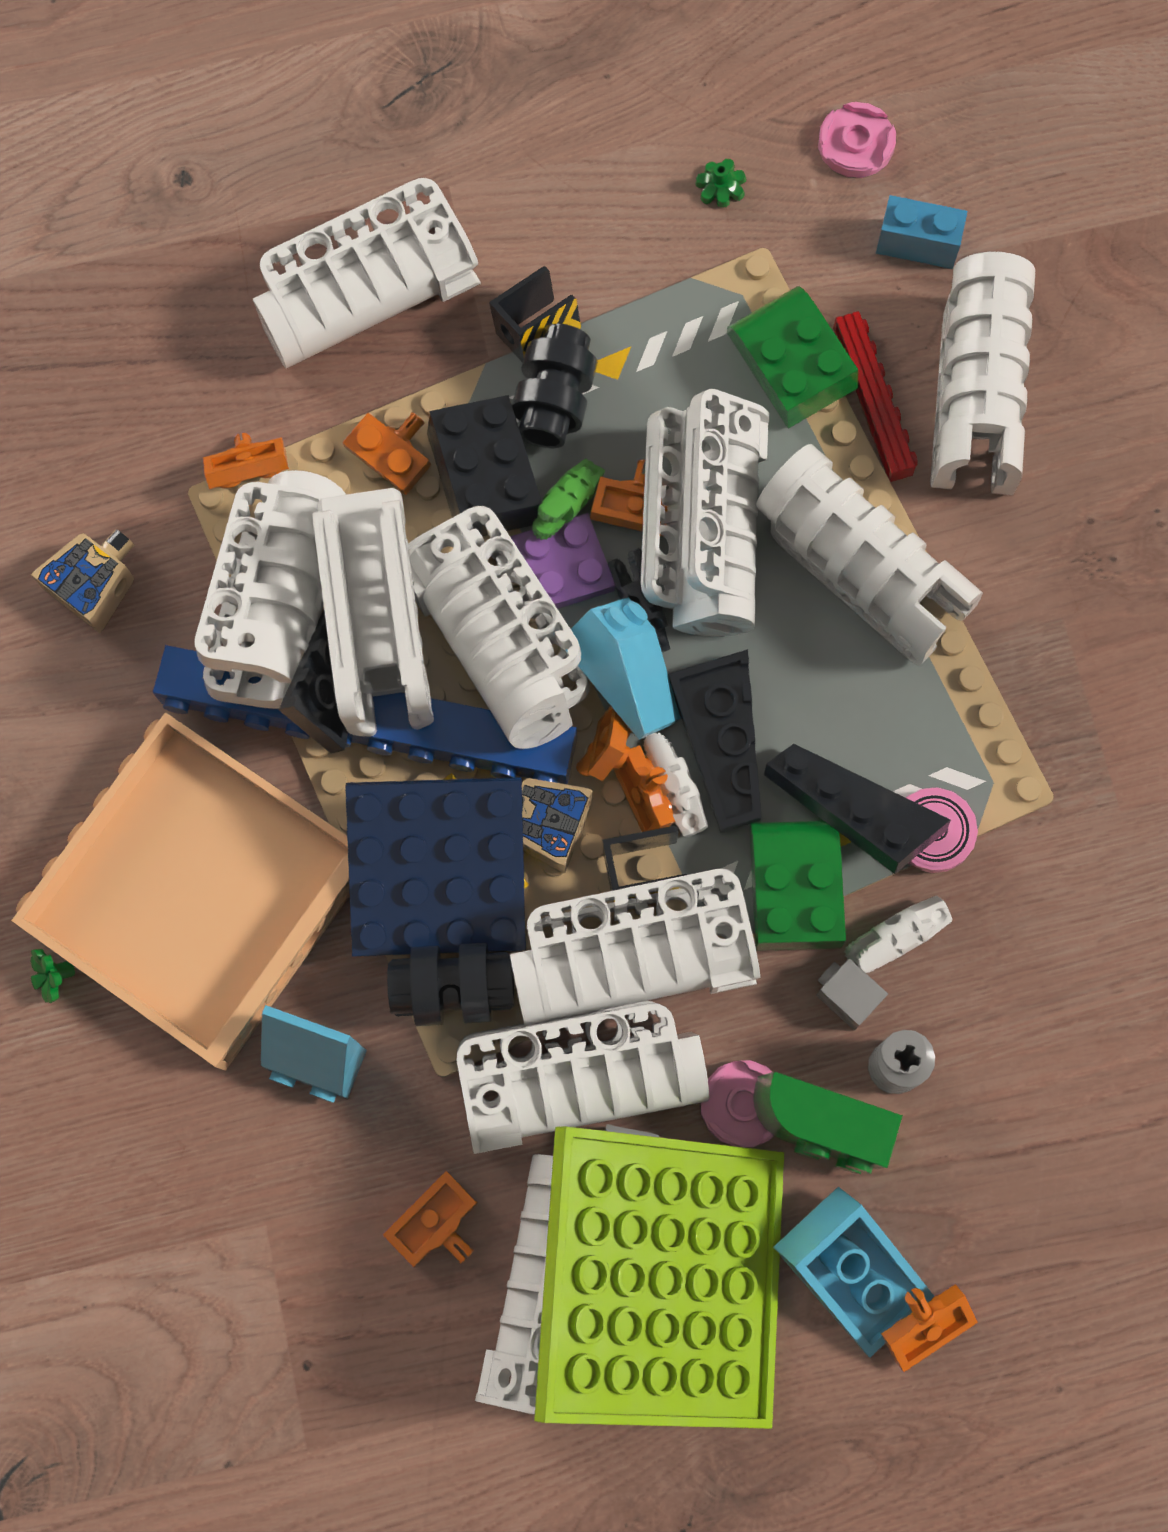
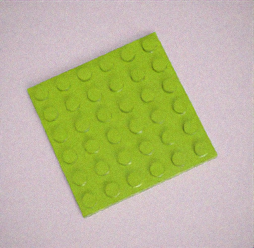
M567 1126L555 1127L534 1421L560 1424L772 1429L780 1255L774 1249V1246L781 1240L784 1152Z

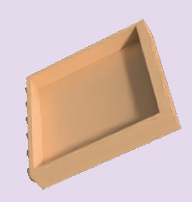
M165 712L160 720L157 719L149 725L144 734V742L135 754L131 753L123 760L118 770L119 775L110 788L107 787L98 794L93 803L94 809L84 822L78 823L72 829L67 839L68 844L59 857L52 858L46 864L42 871V880L34 891L26 893L21 898L16 907L17 914L11 921L214 1067L226 1071L261 1022L265 1005L270 1007L273 1005L349 898L347 835Z

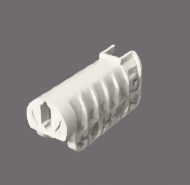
M418 178L264 253L260 261V269L270 291L253 298V302L271 345L283 366L287 369L437 294L442 302H445L481 284L477 275L472 270L478 265V260L466 233L439 186L428 178ZM419 192H423L425 196H429L430 202L424 205L421 200L417 201L416 195ZM403 201H405L406 206H409L410 213L407 215L405 214V209L402 203ZM386 209H393L399 214L397 220L391 224L380 223L377 220V215ZM370 218L372 228L374 229L372 232L369 231L368 225L365 224V220ZM352 227L354 231L358 230V237L352 240L349 235L345 234V229ZM435 227V234L428 232L431 228ZM333 235L335 241H337L339 248L335 250L333 249V245L330 238ZM316 243L322 244L327 248L325 255L319 259H310L305 255L306 249ZM298 253L302 264L300 267H297L296 260L292 256ZM280 262L283 266L285 265L286 272L279 275L276 270L273 271L272 264Z
M708 389L695 395L687 410L681 411L672 407H666L652 413L648 418L646 437L641 590L644 597L650 603L673 609L674 629L701 636L739 635L747 633L755 627L758 463L767 460L769 412L759 404L717 389ZM663 456L670 461L672 468L670 476L662 469ZM661 499H662V504H664L665 506H667V509H668L667 512H665V507L661 505ZM660 534L668 542L669 550L667 555L659 548ZM658 578L659 583L664 585L665 590L663 592L662 587L656 584V580H658Z
M388 488L321 498L317 503L318 512H313V526L339 717L350 734L367 737L374 736L377 732L373 696L405 692L411 727L417 730L430 725L434 718L427 672L423 660V643L419 632L418 607L415 602L414 578L410 567V550L406 538V521L402 494L397 489Z
M475 506L412 540L409 543V559L414 578L415 601L425 617L431 614L511 745L519 749L533 748L543 745L567 731L573 725L569 708L584 700L590 688L587 676L578 667L581 661L580 646L572 630L496 514L485 506ZM480 521L481 524L486 525L490 539L484 542L480 532L473 528L472 524L474 522ZM447 546L454 547L449 553H441V550ZM490 556L496 559L498 566L491 565L488 562ZM511 582L521 586L519 592L513 591ZM531 618L536 620L538 629L529 626ZM552 644H556L561 648L560 653L554 656ZM567 674L570 680L576 681L577 689L570 691L568 687H564L561 677Z
M714 869L540 906L530 914L527 921V930L532 950L510 954L525 1026L709 988L710 994L756 985V979L761 978L741 883L738 877L727 869ZM722 878L723 882H715V879ZM701 882V884H697V885H693V884H692V883ZM658 891V893L650 894V892ZM718 891L720 897H727V900L720 901L718 895H711V892ZM678 899L683 901L687 908L682 911H674L666 905V902ZM615 900V902L606 903L607 901ZM697 901L698 903L704 902L706 906L697 907ZM648 904H657L656 916L653 915L654 907L649 908ZM569 909H571V911H569V912H565V913L562 912V911H564V910H569ZM635 909L636 914L640 915V918L632 919V915L627 913V910ZM610 912H615L614 921L618 920L620 924L610 925ZM587 917H595L602 922L595 929H586L580 925L581 921ZM571 921L573 934L567 935V925L563 922ZM551 926L554 936L545 938L543 928Z
M643 1001L525 1026L523 1023L476 1032L465 1036L457 1048V1065L474 1154L523 1145V1137L553 1132L555 1127H579L709 1101L707 1071L699 1035L693 1032L677 1034L672 1013L665 1006L652 1001ZM648 1012L659 1017V1022L652 1024L653 1031L650 1032V1030L644 1029L643 1026L629 1027L624 1016L628 1014L627 1019H633V1022L637 1023L646 1021L648 1019ZM605 1019H614L617 1024L615 1036L608 1041L599 1040L597 1037L598 1025ZM585 1022V1033L590 1041V1045H586V1041H582L581 1037L569 1039L568 1047L562 1049L557 1042L546 1043L544 1045L548 1052L541 1054L542 1045L536 1032L543 1031V1036H545L546 1040L559 1037V1029L563 1027L570 1034L584 1033L580 1024ZM526 1036L531 1039L532 1048L526 1056L515 1057L508 1052V1045L514 1037ZM500 1039V1050L504 1058L503 1062H497L496 1053L483 1056V1064L474 1065V1061L470 1058L465 1059L464 1056L470 1054L472 1045L479 1044L481 1051L495 1050L492 1040ZM489 1090H494L498 1093V1097L492 1101L486 1100L483 1095Z
M534 1154L532 1156L527 1181L528 1188L524 1208L521 1211L520 1229L517 1244L514 1247L513 1253L515 1254L510 1279L507 1282L508 1289L503 1315L500 1318L501 1325L496 1350L486 1349L478 1393L475 1398L477 1402L535 1415L553 1165V1156Z

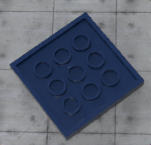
M521 777L346 783L352 957L411 954L412 947L439 946L440 953H459L460 944L487 943L488 952L526 950Z

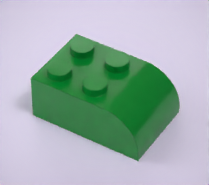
M796 286L727 327V334L788 429L858 389V368L814 301L800 286Z
M825 821L750 823L756 951L842 948L846 942L839 831Z
M775 1071L758 1076L754 1088L753 1102L759 1121L776 1138L794 1144V1153L814 1160H819L820 1158L829 1160V1157L837 1159L835 1167L861 1175V1172L872 1174L873 1169L888 1168L903 1115Z

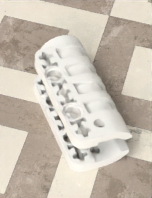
M982 252L969 255L958 261L954 266L952 289L945 306L942 323L930 480L932 488H953L956 480V469L968 465L970 461L972 438L989 439V452H995L992 463L991 493L1013 495L1022 479L1025 429L1021 424L1027 409V389L1024 387V382L1029 373L1030 353L1027 349V344L1032 332V314L1029 308L1034 298L1035 267L1030 261L1021 256L1006 252Z
M808 444L802 447L776 472L757 500V509L771 521L770 532L772 537L787 553L906 658L917 665H921L935 651L937 647L936 642L945 632L946 626L919 602L925 596L932 598L952 617L963 621L978 605L983 592L946 560L939 564L925 551L927 544L915 533L907 536L894 524L895 516L883 505L875 508L863 497L864 489L853 479L847 478L843 480L832 471L833 462L815 446Z
M292 470L274 475L268 483L250 482L238 489L195 636L197 656L199 661L205 666L203 671L205 687L213 699L262 708H280L302 656L307 650L311 636L316 629L324 605L313 526V512H318L317 503L321 498L346 495L341 487L328 478L307 471ZM255 499H260L262 502L256 505L255 518L250 517L249 505H253ZM242 532L240 542L237 544L234 539ZM219 604H222L219 616H217L214 610ZM224 671H228L231 679H226L224 685H218L216 680L222 679ZM258 676L262 678L256 684L248 682L251 677Z

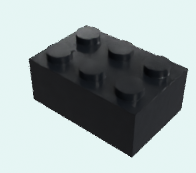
M509 395L430 411L427 435L452 518L469 508L485 506L496 514L506 531L532 526L535 518L537 519V510L542 501ZM480 521L472 524L473 528L477 529L482 537L488 536L485 524H481Z

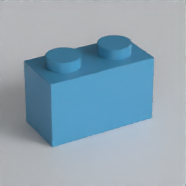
M889 195L876 254L953 269L960 249L968 211Z

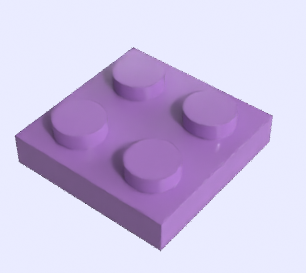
M588 513L574 517L571 522L564 524L555 535L547 538V540L537 539L532 530L511 536V539L557 609L615 591L616 586Z

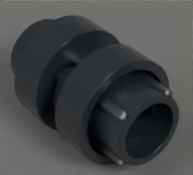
M550 324L545 327L542 338L534 339L527 345L521 367L522 373L527 379L517 384L512 407L515 417L520 421L519 430L522 439L532 445L550 449L563 447L567 434L575 433L582 427L587 400L581 393L591 389L598 362L596 357L589 351L591 342L589 335L579 328L566 324Z
M487 943L460 944L459 958L441 959L439 946L412 947L410 958L392 959L388 963L387 986L390 1013L395 1014L397 1017L413 1016L416 1026L443 1025L444 1011L462 1010L464 1023L491 1022L492 1011L510 1010L515 1006L514 975L510 955L507 952L488 953Z

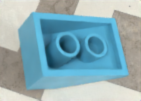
M628 597L590 609L571 630L577 638L581 650V661L578 667L640 740L675 724L681 717L655 628L647 620L648 616L645 610Z
M265 1005L262 1012L261 1066L272 1071L269 1079L294 1088L296 1081L312 1086L310 1095L332 1103L335 1102L336 1096L348 1099L367 1050L350 1035Z
M837 1187L774 1246V1249L869 1358L885 1344L881 1333L912 1313L905 1301L907 1292L915 1299L911 1289H921L927 1303L935 1297L865 1208L840 1187Z

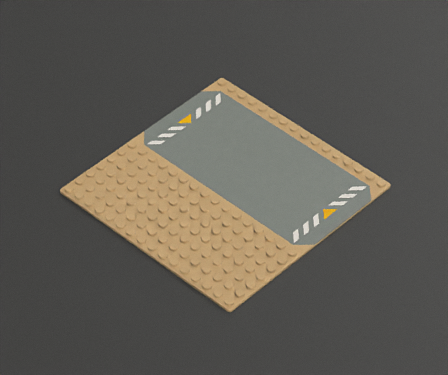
M766 248L757 249L581 323L580 329L587 333L591 339L589 351L596 357L598 362L591 389L581 393L587 400L582 427L575 433L567 434L565 444L560 448H543L523 440L541 501L545 494L567 471L585 458L605 470L603 477L618 481L633 480L638 460L644 459L646 461L647 422L650 415L666 407H672L681 411L687 410L695 395L708 389H717L759 404L769 412L767 460L758 463L759 486L757 500L768 482L788 459L802 447L812 444L833 462L832 471L843 480L847 478L853 479L864 489L863 497L875 508L883 505L895 516L894 524L907 536L911 533H915L918 536L846 396L788 429L727 334V327L790 290L770 251ZM513 352L369 412L385 426L395 428L396 430L410 416L411 412L415 413L425 422L410 442L417 451L430 460L431 466L407 495L401 492L408 544L423 533L452 518L427 435L429 412L509 395L512 404L517 384L527 379L521 370L523 363ZM366 414L285 447L289 469L282 470L281 472L298 470L321 475L336 483L346 495L388 488L397 489L348 451L342 443ZM516 418L519 427L520 421ZM663 456L662 469L670 476L672 472L670 461ZM255 477L243 480L232 488L216 487L209 489L207 481H203L189 489V498L216 561L238 489L250 482L268 483L272 477ZM596 491L591 500L576 516L588 513L590 517ZM255 499L253 505H249L250 517L255 518L256 505L262 502V500ZM759 510L756 531L755 627L753 630L732 636L688 634L673 628V609L661 607L668 627H665L670 650L662 653L668 674L748 649L762 816L761 821L755 823L824 821L764 776L766 763L793 743L905 798L920 789L936 787L956 793L968 803L975 814L978 829L977 837L1039 810L1053 801V793L963 621L952 617L932 598L925 596L919 604L945 625L946 630L936 642L937 647L935 651L921 665L911 662L787 553L772 537L770 532L771 521ZM591 520L607 564L616 558L620 559L626 565L625 567L631 581L634 582L630 564L628 563L629 560L627 559L628 552L637 548L642 550L643 532ZM533 526L510 530L507 533L511 537L533 529ZM242 532L234 539L237 544L240 542ZM489 535L483 536L484 542L490 539ZM660 536L659 548L667 555L669 550L668 542L665 537ZM447 546L441 550V553H449L454 547ZM490 556L488 562L491 565L498 566L496 559ZM658 578V580H656V584L662 587L663 592L665 590L664 585L659 583ZM511 582L513 591L519 592L521 586ZM615 587L614 592L559 608L558 611L571 629L590 609L621 599ZM417 605L419 632L423 643V660L431 698L490 710L431 614L425 617ZM531 618L529 626L538 629L536 620ZM552 644L554 656L560 653L561 648L556 644ZM567 674L561 677L564 687H568L570 691L577 689L576 681L570 680ZM590 680L589 693L586 698L569 708L572 726L577 727V743L567 785L591 789L593 800L566 873L559 872L523 852L524 877L529 884L524 889L526 950L523 951L532 950L527 930V921L530 914L536 908L611 891L603 856L602 840L642 832L613 769L603 781L593 776H584L576 769V764L587 752L588 746L594 740L598 721L610 707V704ZM681 718L675 724L656 733H661V735L665 736V739L668 738L677 756L684 758L691 779L696 784L700 793L708 828L687 838L678 829L677 843L614 855L613 861L618 886L682 874L690 875L714 869H727L732 871L741 883L753 938H755L750 824L720 833ZM631 731L626 745L630 748L640 745L647 758V751H644L645 747L643 746V740L646 737L639 740ZM292 736L329 824L347 835L346 783L442 780L451 773L456 779L496 778L490 775V770L474 767L473 772L459 771L451 768L449 762L433 759L431 764L419 763L409 759L406 753L392 751L391 755H380L368 751L367 745L352 742L351 746L346 747L344 751L331 754L311 736L309 739ZM839 833L844 897L895 875ZM906 864L897 873L912 867L913 865ZM722 878L715 879V882H723ZM701 882L692 883V884H693V885H697V884H701ZM718 891L711 892V895H718L720 901L727 900V897H720ZM678 899L666 902V905L674 911H682L687 908L686 904ZM697 901V907L706 906L704 902L698 903ZM648 904L649 908L654 907L653 915L656 916L657 904ZM569 909V910H564V911H562V912H563V913L569 912V911H571V909ZM635 909L627 910V913L632 915V919L640 918V915L636 914ZM610 912V925L620 924L618 920L614 921L615 912ZM587 917L580 923L586 929H595L602 924L595 917ZM571 921L563 922L567 925V935L573 934ZM551 926L543 928L545 938L554 936ZM494 951L488 953L507 952L510 955L523 951ZM441 953V959L459 958V953ZM411 954L385 956L389 963L392 959L410 958ZM515 978V1006L510 1010L492 1011L491 1022L464 1023L462 1010L444 1011L443 1025L416 1026L438 1076L447 1077L458 1072L457 1048L465 1036L476 1032L524 1023ZM543 1031L536 1032V1035L542 1034ZM526 1036L514 1037L510 1041L508 1049L530 1038ZM500 1039L492 1040L495 1050L484 1052L481 1051L479 1044L472 1045L471 1052L464 1056L465 1059L470 1058L476 1064L482 1061L485 1055L500 1053Z

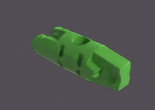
M585 458L558 480L545 494L542 504L538 507V516L532 525V531L537 539L547 540V538H551L564 524L573 520L594 496L600 476L603 477L605 473L603 468Z

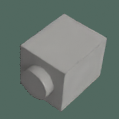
M850 958L841 967L834 962L817 980L823 987L816 996L854 1031L888 995L882 987Z

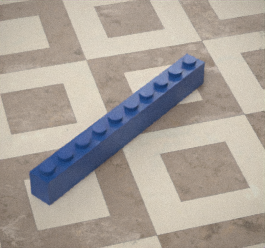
M165 645L153 689V694L163 704L164 709L177 714H188V710L204 712V717L217 722L226 723L229 718L245 721L244 725L253 729L268 731L269 727L273 726L285 729L286 734L296 738H310L305 731L279 711V708H262L213 699L206 690L203 679L205 666L199 661L197 652ZM224 671L222 679L216 680L217 684L224 685L226 679H231L230 673ZM258 676L251 677L248 682L256 684L262 678ZM403 692L373 696L377 732L374 736H356L348 732L346 747H350L352 742L367 745L368 751L388 756L392 754V751L406 753L409 759L419 763L431 764L433 759L449 762L451 768L459 771L473 772L474 767L490 770V775L496 778H515L520 776L561 784H568L577 743V727L571 726L563 734L543 745L528 749L515 748L507 739L490 710L431 698V708L434 721L424 728L413 729L409 722L406 694Z

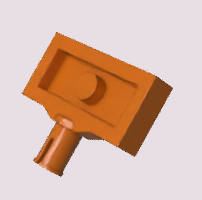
M368 412L342 442L348 451L404 495L408 494L431 466L430 460L417 451L410 442L412 437L425 424L413 412L410 413V416L398 430L385 426Z
M242 433L243 440L237 434L234 438V448L203 457L204 475L209 489L216 487L232 488L243 480L255 477L270 478L282 470L289 469L282 437L251 443V437L247 433Z
M644 459L638 460L633 480L618 481L600 476L591 510V520L643 532L645 473H642L645 464ZM661 499V505L665 507V512H667V511H668L667 506H665L664 504H662V499Z
M611 705L597 723L593 742L590 743L587 752L576 764V769L580 774L593 776L601 781L607 777L613 768L618 770L622 767L630 751L626 741L632 730Z
M640 745L630 748L628 757L622 767L618 770L613 768L641 831L645 832L670 827L675 822L673 808L670 800L662 794L660 786L666 782L668 777L667 774L663 775L666 772L665 769L654 767L650 759L645 757Z
M445 1171L383 1236L412 1267H416L430 1251L442 1245L462 1264L467 1258L455 1245L457 1244L467 1256H470L474 1250L470 1248L456 1231L461 1220L478 1202L448 1171Z
M956 1284L933 1297L928 1303L921 1289H911L915 1299L907 1292L905 1301L912 1313L881 1333L895 1362L903 1372L978 1323L966 1296Z

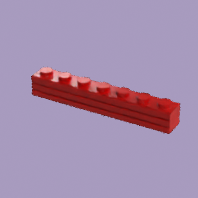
M859 311L836 317L833 330L858 368V389H856V393L885 473L890 482L911 477L918 465L917 456L914 451L911 452L909 449V435L907 430L901 427L899 408L893 405L892 388L889 384L886 385L883 378L885 377L884 366L881 362L878 363L875 356L877 355L876 344L873 340L870 341L868 337L869 326L867 320L861 318Z

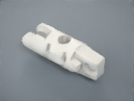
M655 732L646 736V739L643 740V746L645 747L644 751H647V758L650 759L654 767L665 769L666 772L663 775H668L666 782L660 786L662 794L671 802L676 826L686 838L707 829L708 823L700 793L696 784L691 779L684 758L677 756L674 747H671L672 743L669 742L668 738L665 739V736L661 735V733Z
M934 896L907 907L873 927L869 932L858 937L856 941H852L844 951L846 953L845 957L850 958L865 973H870L876 968L878 969L928 941L952 922V917L946 903L940 897Z

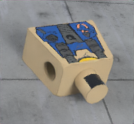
M117 529L113 531L101 546L86 534H79L38 567L31 576L42 589L98 633H101L133 583V575L121 560L135 545Z
M524 778L522 782L523 852L559 872L566 873L593 800L592 790L584 787Z

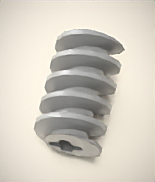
M912 1030L894 1032L880 1043L869 1057L868 1071L871 1080L878 1088L887 1093L902 1094L909 1092L930 1077L935 1067V1053L931 1043L922 1034ZM898 1055L903 1057L902 1064L908 1066L904 1071L900 1069V1061L894 1059Z

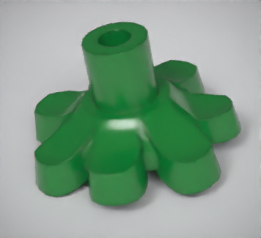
M724 159L722 163L717 164L713 161L705 165V173L697 175L695 185L698 188H704L700 196L704 204H710L716 198L718 207H727L730 204L729 196L736 201L743 199L745 193L741 184L746 182V175L742 170L734 171L735 165L733 160Z
M43 949L31 950V966L37 972V974L31 976L32 986L35 990L42 987L41 994L43 1000L46 1003H52L59 999L58 988L62 984V980L75 976V968L68 961L56 964L53 962L51 955H46Z

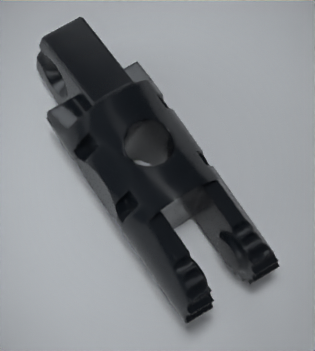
M637 548L628 552L627 558L635 580L634 582L631 581L625 567L626 565L620 559L616 558L608 562V567L620 599L629 597L631 601L638 603L647 613V620L655 628L661 652L664 653L670 650L665 627H668L667 620L662 611V606L650 603L643 595L641 590L642 550Z

